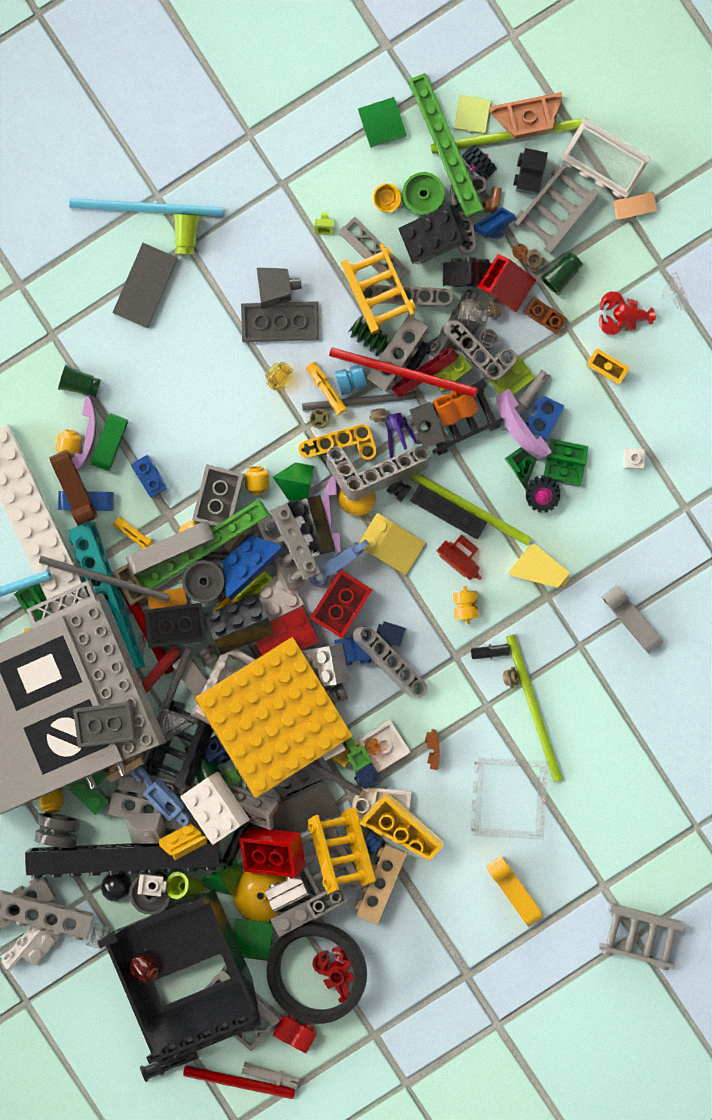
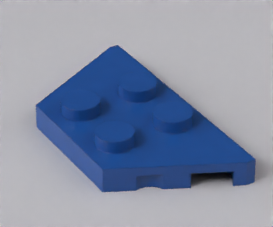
M249 535L222 561L226 596L233 600L285 549L279 544Z

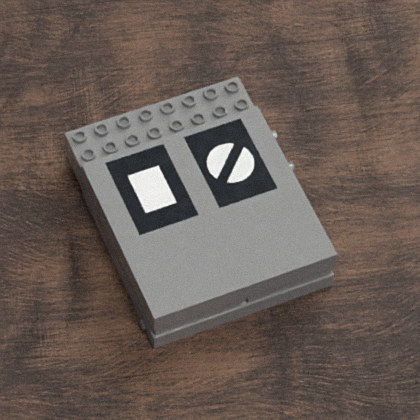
M107 600L93 602L0 643V815L85 778L90 788L94 789L97 785L92 775L117 765L120 775L124 776L127 774L123 764L124 761L167 743ZM132 701L137 740L78 748L73 709Z

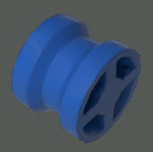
M370 831L364 838L370 855L383 842L381 838L375 837L373 831Z

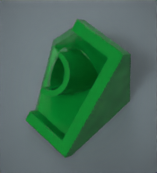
M520 447L504 459L526 490L537 459Z
M295 462L273 476V479L288 500L299 501L306 499L309 495L314 466Z
M236 860L232 861L233 865L228 868L224 865V869L218 873L212 871L213 876L202 877L209 890L215 889L219 893L233 894L243 875V870Z

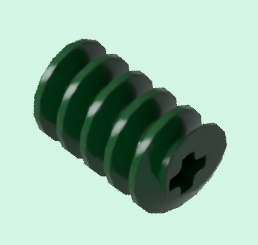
M360 316L348 333L352 331L350 336L352 339L358 336L357 343L364 340V348L370 345V352L376 349L375 356L378 357L389 343L387 341L388 335L385 334L381 337V329L379 333L372 335L367 322L362 323L363 316Z

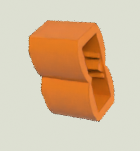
M454 391L440 396L433 401L443 426L454 425L461 418L471 417L479 410L472 396Z

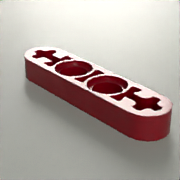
M450 347L415 371L435 375L453 363L459 355L453 347ZM403 378L392 387V391L397 397H402L422 382Z

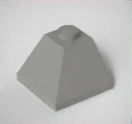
M161 813L124 814L123 816L132 843H159V839L168 835Z

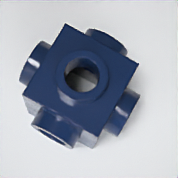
M217 735L211 737L205 752L208 762L217 766L228 762L231 758Z

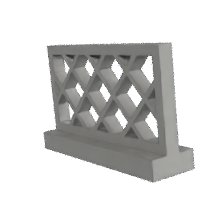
M225 965L205 988L213 986L218 979L223 982L231 978ZM256 992L260 1019H265L269 1026L266 1029H258L257 1026L255 1029L243 1032L242 1036L240 1034L234 1036L250 1051L255 1048L282 1017L275 1008ZM245 1033H255L256 1040L250 1044L245 1039Z

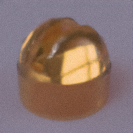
M521 243L515 245L512 250L513 256L517 259L525 258L528 255L527 246ZM518 247H520L523 250V252L525 253L524 255H522L521 252L517 249Z
M376 738L368 740L364 745V748L370 755H376V752L381 751V745Z

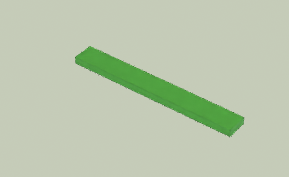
M423 73L409 79L408 83L465 218L467 219L484 212L427 74Z
M258 499L212 528L215 540L144 571L136 577L141 586L153 589L265 519L270 514L261 499Z

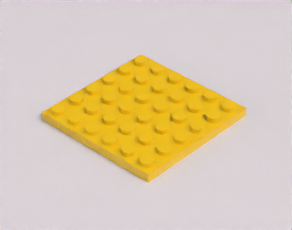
M293 637L194 698L254 798L352 737V734Z

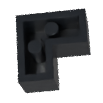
M525 148L523 153L520 152L517 167H520L519 175L515 174L513 185L516 186V191L533 195L539 194L548 152Z
M466 257L465 261L453 258L451 262H444L443 286L478 287L492 264L490 259H478L477 261L475 257Z

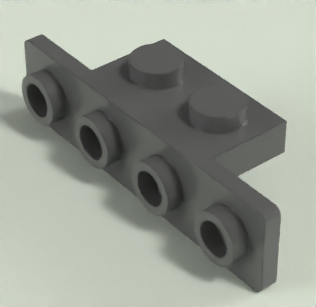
M467 289L461 296L457 307L451 312V317L448 321H459L474 336L483 320L470 311L479 294ZM444 326L441 328L438 338L432 343L428 352L432 357H436L445 351L448 344L459 350L445 335ZM450 326L452 329L450 333H456L458 336L463 335L455 330L457 326ZM465 338L463 340L462 344L464 348H466L469 344V338Z

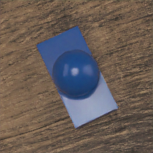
M502 207L475 224L474 231L485 238L500 239L505 234V226L516 220L515 214Z

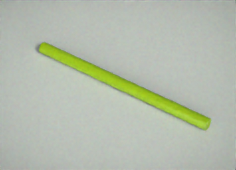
M581 118L557 122L554 125L553 132L550 133L578 129L583 120ZM505 131L454 141L458 149L469 148L472 145L480 146L515 139ZM430 144L432 154L438 153L435 144Z
M416 473L408 477L519 542L527 545L531 537L422 474Z
M515 634L506 637L519 674V679L553 782L561 781L563 779Z

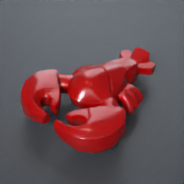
M610 291L601 298L600 310L604 309L606 303H609L606 311L612 309L618 303L619 306L613 312L618 322L615 323L610 316L606 315L608 323H606L603 315H600L599 327L606 335H616L625 324H627L626 331L635 330L636 322L647 320L649 325L653 324V321L656 320V312H654V308H650L648 312L637 308L638 301L634 299H627V305L619 292Z
M337 946L332 948V952H339L341 954H334L338 961L334 960L330 967L326 968L330 961V956L323 959V956L329 953L328 950H323L313 958L312 966L318 974L329 977V979H324L323 982L328 989L335 986V989L341 996L338 1001L342 1003L350 994L348 982H353V973L347 972L352 965L346 953Z

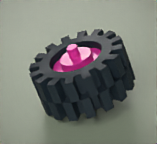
M472 145L462 155L466 163L470 165V170L472 172L475 171L479 176L484 177L485 180L497 170L495 164L488 158L489 155L483 153L475 145Z
M541 475V478L537 476L535 480L531 479L529 481V485L527 484L526 501L529 507L532 506V510L535 511L537 509L539 513L542 510L546 513L549 509L552 511L554 506L557 507L558 501H560V489L554 479L551 480V477L545 478V475Z

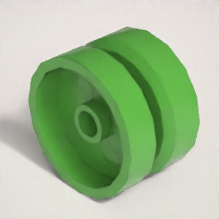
M418 172L410 176L404 183L402 191L404 206L410 213L419 217L439 209L442 206L445 195L441 180L429 172ZM421 191H425L427 196L421 197Z

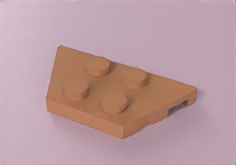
M562 92L489 106V111L514 139L553 132L562 101Z

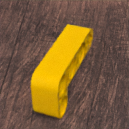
M365 424L305 440L298 447L300 455L304 458L325 454L330 448L322 449L320 442L322 439L327 438L331 441L330 448H345L357 444L359 454L364 460H371L376 455V447L371 430ZM359 428L367 429L368 435L366 438H359L357 436ZM342 433L349 435L350 439L346 444H342L338 440L339 435ZM313 441H317V447L320 452L316 453V449L310 450L309 455L306 452H302L305 444L311 447L314 446ZM365 446L372 447V456L366 457L363 455L362 450Z
M502 856L486 866L491 877L502 889L528 927L544 917Z

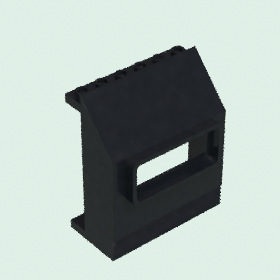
M215 889L114 930L97 941L100 949L106 947L150 1050V1054L146 1057L149 1064L155 1062L156 1067L261 1025L252 975ZM218 954L222 955L231 976L230 979L163 1005L154 984L155 980Z

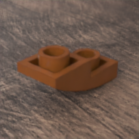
M532 297L523 311L525 315L556 335L567 320L565 316L550 308L536 297Z
M432 728L431 732L426 733L424 743H428L427 748L434 750L433 753H429L427 763L430 764V769L438 770L440 757L439 740L436 730Z

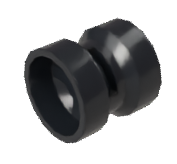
M401 480L390 485L386 492L395 495L396 499L402 502L412 487L404 484Z

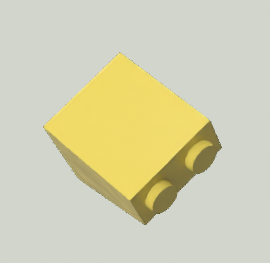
M534 543L530 544L508 572L511 576L557 588L559 586L563 587L570 579L568 577L570 572Z

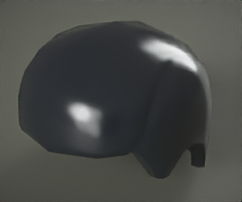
M120 872L118 875H107L101 883L102 895L111 902H118L129 895L131 880L124 872Z

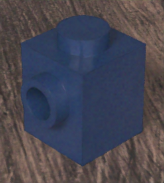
M383 621V624H378L376 632L390 647H392V644L400 646L406 627Z
M372 762L357 772L355 771L356 777H354V780L359 787L363 786L364 789L381 780V776Z

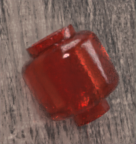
M146 954L133 957L129 964L130 974L143 983L153 981L159 971L157 962Z

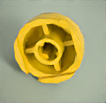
M340 488L338 502L341 509L347 514L363 516L374 507L376 493L374 492L359 500L351 501Z

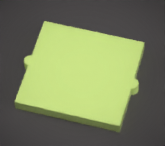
M459 95L454 129L466 130L468 133L472 131L485 134L491 100L477 98L476 95L474 97Z

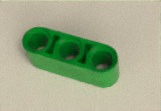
M112 413L109 414L92 458V466L110 471L126 430L128 419Z

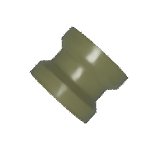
M316 409L310 415V422L316 428H323L329 422V415L323 409Z

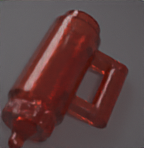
M462 534L454 543L445 540L436 550L439 557L463 577L469 580L472 578L482 579L479 574L480 567L471 559L479 548ZM458 542L471 552L470 556L456 546Z

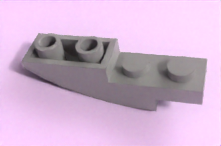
M131 771L119 777L117 784L118 790L141 794L147 790L143 778L141 777L140 782L136 781ZM149 774L153 783L160 779L183 802L181 796L188 792L189 789L176 786L177 779Z
M338 885L339 890L331 894H327V890H324L271 918L270 921L277 935L280 937L348 902L341 886Z

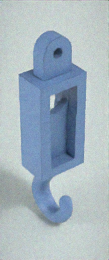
M365 539L359 544L356 541L322 566L324 569L322 581L316 580L313 576L309 578L310 583L317 587L326 585L329 577L363 553V548L369 545V542Z
M141 766L131 770V774L136 781L140 782L142 777L146 784L147 790L143 795L169 822L174 819L181 826L189 824L190 817L183 810L186 805L160 779L153 783L147 771ZM167 802H170L176 808L174 812L166 805Z

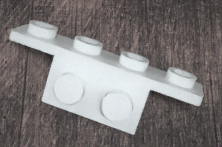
M54 914L47 916L50 922L56 917ZM30 925L24 935L17 940L13 948L4 955L2 963L10 971L22 957L36 966L60 936L54 934L53 930L46 929L41 931Z

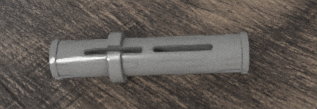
M541 369L522 397L517 399L519 405L515 409L520 417L526 409L529 410L531 402L551 377L549 374H546V371Z
M244 1062L241 1074L274 1082L277 1086L284 1085L295 1090L297 1089L298 1084L296 1083L299 1082V1077L283 1074V1071L277 1072Z

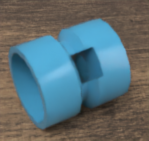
M361 365L352 366L349 371L346 369L335 371L342 395L351 393L353 388L357 391L368 388Z

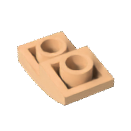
M654 192L613 201L617 220L657 211Z

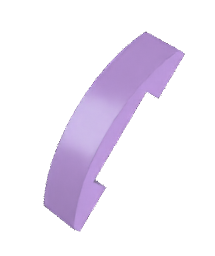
M507 389L498 395L496 400L501 418L515 441L538 460L552 453L542 436L536 439L515 409L519 403L510 390Z
M85 396L82 411L83 416L89 417L83 453H75L73 459L77 471L86 463L96 436V412L93 401L88 396Z
M331 476L325 489L323 506L335 550L339 553L341 552L340 533L332 534L329 495H337L336 480Z

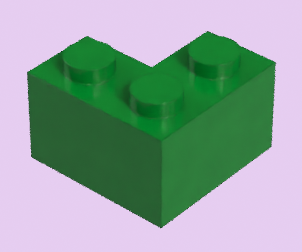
M106 770L92 775L97 785L94 789L90 788L86 778L73 783L68 788L95 815L111 800L98 787L107 777Z

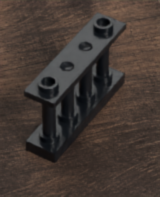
M484 379L471 386L478 388L476 397L489 424L478 428L474 417H468L466 421L472 432L462 437L456 424L448 425L454 440L445 445L443 442L435 444L437 448L432 450L433 454L437 453L440 456L449 451L448 447L488 428L490 431L501 427L500 423L503 422V419H495L485 398L484 388L487 385ZM425 421V424L429 429L431 424L430 422Z
M421 484L418 485L410 499V502L475 539L480 537L487 524L486 521Z
M172 700L161 729L167 743L153 749L146 771L154 775H158L161 771L177 778L176 786L191 790L214 730L208 723L197 717L190 716L191 713L184 711V703ZM180 717L198 725L194 735L176 728ZM173 735L191 743L187 753L170 746ZM166 753L184 760L180 771L163 764Z

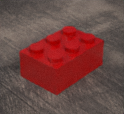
M340 569L313 611L310 619L338 637L343 638L373 589Z
M302 606L270 621L274 633L255 641L261 655H264L291 637L294 638L300 650L319 642V639Z
M249 827L239 838L245 872L296 878L306 867L300 832Z

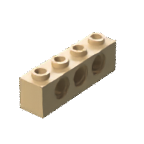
M385 843L384 847L380 846L376 856L379 857L377 865H372L375 879L382 878L386 883L383 887H377L374 883L363 887L362 892L365 894L362 900L358 899L354 909L357 910L356 916L378 925L406 858L407 851ZM386 860L391 861L393 864L389 870L382 868V863ZM370 896H375L378 902L375 905H370L367 899Z

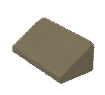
M129 564L112 572L117 579L141 586L136 575L132 574ZM121 588L130 606L147 597V595Z

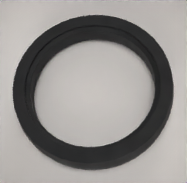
M308 922L282 935L272 948L267 961V982L275 1001L289 1015L307 1023L325 1024L344 1017L358 1004L367 983V965L359 945L345 931L328 923ZM307 936L323 937L337 944L346 953L353 969V986L348 998L344 1002L329 1009H313L302 1005L289 994L281 977V960L286 948L293 941Z

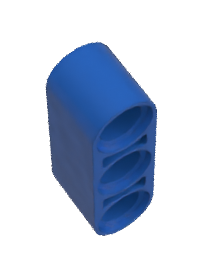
M58 491V510H72L64 491ZM87 491L96 511H114V492Z

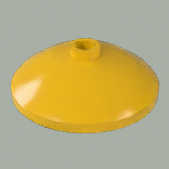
M243 871V875L233 892V901L239 913L248 920L269 922L271 918L279 915L272 910L265 891L269 889L271 884L276 882L282 883L286 881V878ZM259 892H262L264 894L263 899H259L257 897V894Z

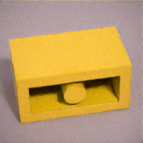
M598 348L593 351L585 365L617 386L620 385L629 370L628 366Z

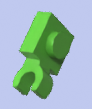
M352 737L343 742L350 751L345 756L354 771L357 772L372 762L364 746L360 745L357 747Z

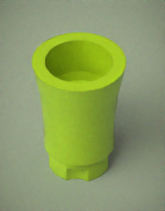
M174 214L175 253L194 255L201 216Z
M182 872L172 873L166 881L167 894L174 899L194 898L205 892V886L201 880L187 876Z

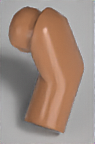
M492 187L491 197L481 202L484 212H491L500 205L502 188Z

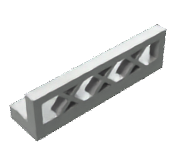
M355 216L346 226H343L338 231L364 259L376 255V252H381L380 249H376V244L380 247L382 243ZM354 223L360 227V236H354L348 230ZM363 238H371L374 241V249H367L363 245ZM392 254L393 258L391 259L395 262L392 264L398 265L403 270L398 276L399 280H401L409 270ZM380 261L371 265L379 274L389 270V267L387 269L384 266L387 263H381ZM393 276L386 279L391 286L396 285Z
M88 580L26 610L35 628L93 602L105 600L103 593L96 594L91 580ZM84 587H87L90 594L88 598L80 596L81 590ZM67 595L75 597L71 606L65 603ZM52 602L59 604L56 613L49 610ZM37 609L44 612L42 619L39 621L34 613V610Z
M226 783L243 810L248 813L247 816L250 820L247 822L272 830L274 827L272 816L279 807L278 802L263 796L254 798L250 791Z

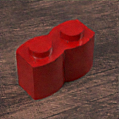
M283 1013L273 1031V1036L306 1054L317 1035V1031L314 1030L316 1027L311 1023H301L291 1015Z

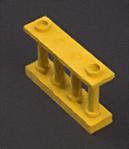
M383 243L380 244V253L356 264H350L348 259L340 262L372 335L379 333L378 327L381 326V323L406 312H409L411 318L415 317L414 311L416 310L413 300H408L390 260L393 258L389 247H384ZM385 259L389 270L367 280L357 281L355 277L357 271ZM393 276L397 285L396 288L371 299L369 297L365 299L362 293L365 291V288ZM401 294L405 305L378 317L377 315H372L370 309L374 305Z
M356 807L342 812V817L320 822L319 815H315L308 819V830L312 835L323 875V886L327 890V894L339 890L338 885L359 881L361 887L376 882ZM340 825L345 826L347 836L325 840L323 829ZM347 843L350 845L352 854L330 858L328 847ZM350 862L355 863L357 873L335 877L333 866Z

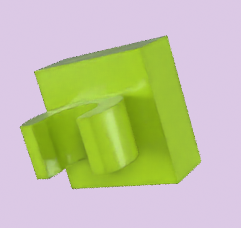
M321 212V219H315V234L334 235V219H329V212Z

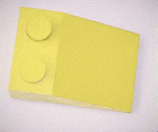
M379 513L375 515L359 541L361 543L366 539L369 545L363 548L365 551L404 575L408 573L426 544Z

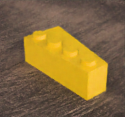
M387 791L360 821L362 826L368 827L380 835L382 834L429 861L441 850L444 844L442 839Z

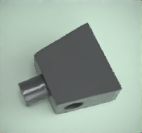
M257 268L262 309L291 300V290L302 289L301 278L289 279L288 269Z

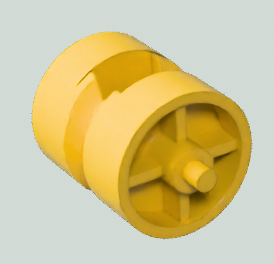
M463 586L461 592L453 593L454 604L458 606L454 609L455 620L463 619L466 624H469V620L480 618L479 609L475 606V603L478 601V591H469L467 586Z

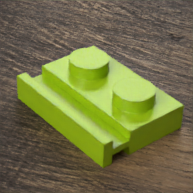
M518 356L515 364L502 377L497 380H488L499 395L507 389L514 395L536 377Z

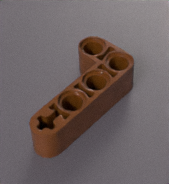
M66 449L50 456L49 460L72 508L71 513L77 526L79 527L98 518L94 505L68 450Z

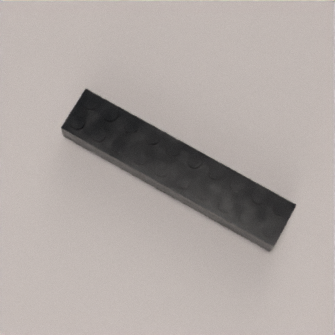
M207 840V844L177 860H174L172 855L170 856L161 848L159 843L78 845L75 848L34 847L29 848L25 852L26 876L31 875V878L34 879L43 878V875L49 874L51 878L62 877L63 874H70V877H78L82 873H89V876H98L102 872H108V875H118L121 871H127V874H138L141 870H147V873H158L160 869H166V872H177L178 869L185 868V871L188 872L197 871V868L211 871L216 870V867H219L221 864L220 841L212 845L209 840Z

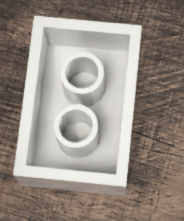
M219 772L209 776L181 796V799L212 845L250 820Z

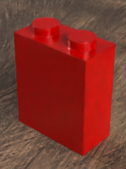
M497 254L478 287L504 307L517 312L536 279L511 259Z

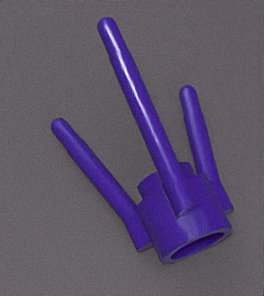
M401 412L388 416V422L385 423L388 433L390 459L393 458L392 429L393 431H398L404 450H407L406 441L401 430L404 426L414 443L417 444L415 435L408 425L406 417H403Z

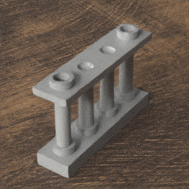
M563 164L561 167L559 165L555 167L551 172L553 176L529 207L525 211L520 210L515 217L516 222L514 226L518 227L522 222L545 241L544 244L547 246L544 250L549 254L600 193L595 188L591 192L588 189L585 190L563 172L567 166L566 164ZM557 178L581 196L580 199L583 201L579 206L570 203L551 187ZM545 193L569 211L568 214L571 216L567 221L559 219L539 202ZM533 207L557 226L556 229L559 231L555 236L547 234L527 217Z
M286 503L271 509L272 515L261 520L254 527L261 539L279 544L285 549L272 564L287 593L305 584L303 580L318 575L321 572Z
M335 827L323 829L324 835H329L331 839L340 837ZM311 833L302 837L303 845L313 841ZM344 844L328 847L329 854L338 852L340 857L349 855ZM316 852L305 857L306 867L304 868L315 891L313 896L321 892L316 882L323 879L321 871L312 875L308 864L318 860ZM353 862L333 866L334 873L341 869H347L349 874L357 873ZM359 881L340 884L342 890L349 886H355L357 890L363 888Z
M610 902L608 911L612 913L613 919L606 944L599 943L598 945L602 953L613 956V953L657 964V967L663 970L674 969L675 964L669 961L676 933L679 931L684 932L686 924L680 920ZM623 916L629 917L630 921H632L625 949L613 947L620 919H623ZM644 921L649 923L650 929L644 952L640 954L632 952L638 926ZM660 926L667 927V931H669L662 959L651 956L657 929Z

